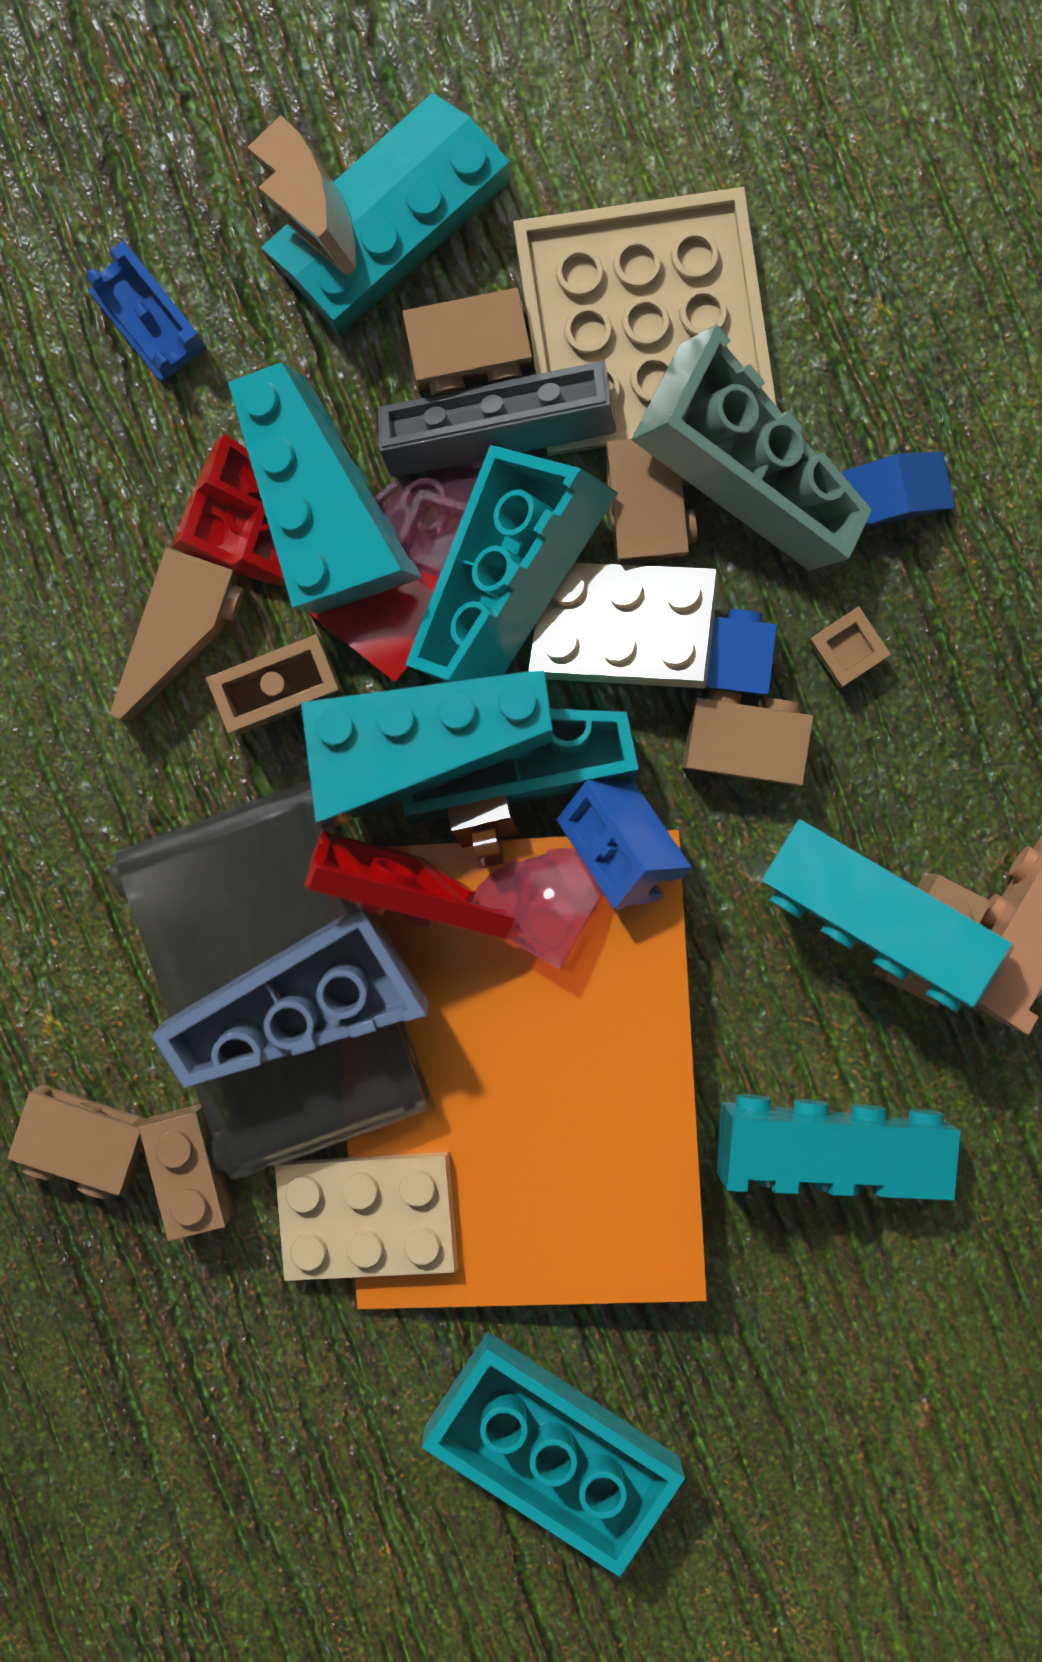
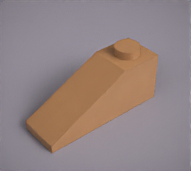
M165 548L109 715L132 721L222 631L226 619L235 620L244 596V588L237 586L240 576L236 572Z

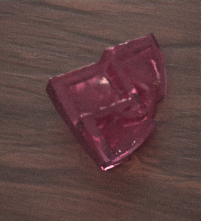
M475 461L427 471L430 477L415 480L407 485L405 489L396 480L374 497L382 513L389 518L398 534L397 539L408 558L413 560L417 569L437 577L440 576L484 461Z
M575 848L548 849L545 855L532 857L521 862L514 859L501 866L475 889L476 894L471 903L493 909H504L512 914L515 920L507 939L560 969L566 962L590 915L594 913L604 893Z

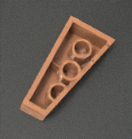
M1042 836L1034 848L1027 846L1016 857L1009 870V875L1014 877L1002 896L995 894L990 898L991 902L980 922V925L1013 943L1014 949L978 1008L998 1022L1029 1035L1038 1019V1016L1029 1011L1034 1000L1042 995Z

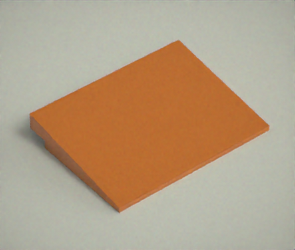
M667 830L680 849L679 830ZM567 836L502 839L506 863L482 868L480 859L477 860L474 846L462 848L459 842L385 846V848L424 858L441 869L446 875L476 891L471 903L493 909H504L512 914L515 920L507 938L503 939L439 922L436 923L434 928L423 927L408 920L402 913L387 909L384 915H376L428 999L429 1005L427 1014L424 1017L407 1022L404 1020L376 1028V1031L341 1039L348 1158L449 1152L459 1268L455 1273L355 1277L357 1309L707 1301L682 878L673 881L664 880L657 883L656 885L659 886L664 894V897L657 901L646 904L626 905L623 909L614 910ZM332 896L334 920L356 908L350 900Z

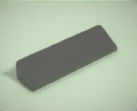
M605 360L378 407L379 448L387 470L392 477H401L485 460L490 445L516 452H525L615 433L617 429Z

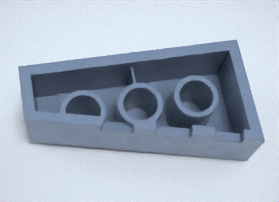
M356 907L165 1020L151 1036L183 1088L258 1066L261 1062L313 1050L316 1046L349 1036L353 1038L404 1020L407 1022L424 1017L427 1014L429 1001L378 917Z

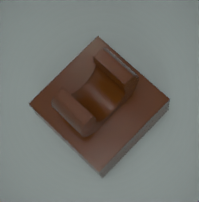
M506 795L447 808L453 834L462 848L474 846L476 858L481 860L482 868L506 863L501 839L519 835L516 815Z

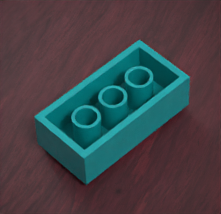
M488 1331L424 1427L422 1448L619 1577L685 1479L678 1455Z

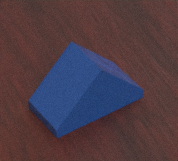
M943 452L895 454L841 472L872 509L864 528L944 512L955 508Z

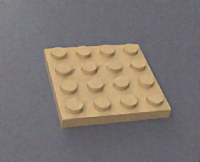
M744 187L513 221L535 375L605 360L617 429L615 433L546 447L547 456L605 448L607 441L632 439L679 345L716 324L731 340L726 347L743 367L751 364L766 382L761 387L762 390L776 405Z

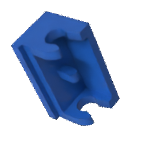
M123 240L111 249L113 262L106 269L98 272L96 268H91L87 272L86 279L92 286L88 291L161 383H163L207 347L196 330Z
M633 779L586 780L557 818L558 823L614 910L623 909L626 905L652 903L664 897V894L656 884L664 880L673 881L681 879L692 868Z

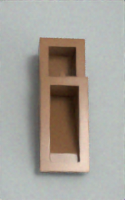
M280 115L247 147L269 176L258 188L291 230L348 277L356 269V251L350 215L341 192L300 133Z

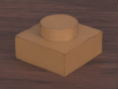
M859 606L807 640L839 688L845 686L891 655Z

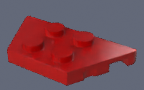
M321 831L315 845L304 884L307 890L350 900L356 907L368 913L384 915L386 909L399 912L413 923L427 928H434L436 923L439 922L506 939L515 920V917L504 909H493L471 903L476 891L446 875L441 869L422 857L326 831Z

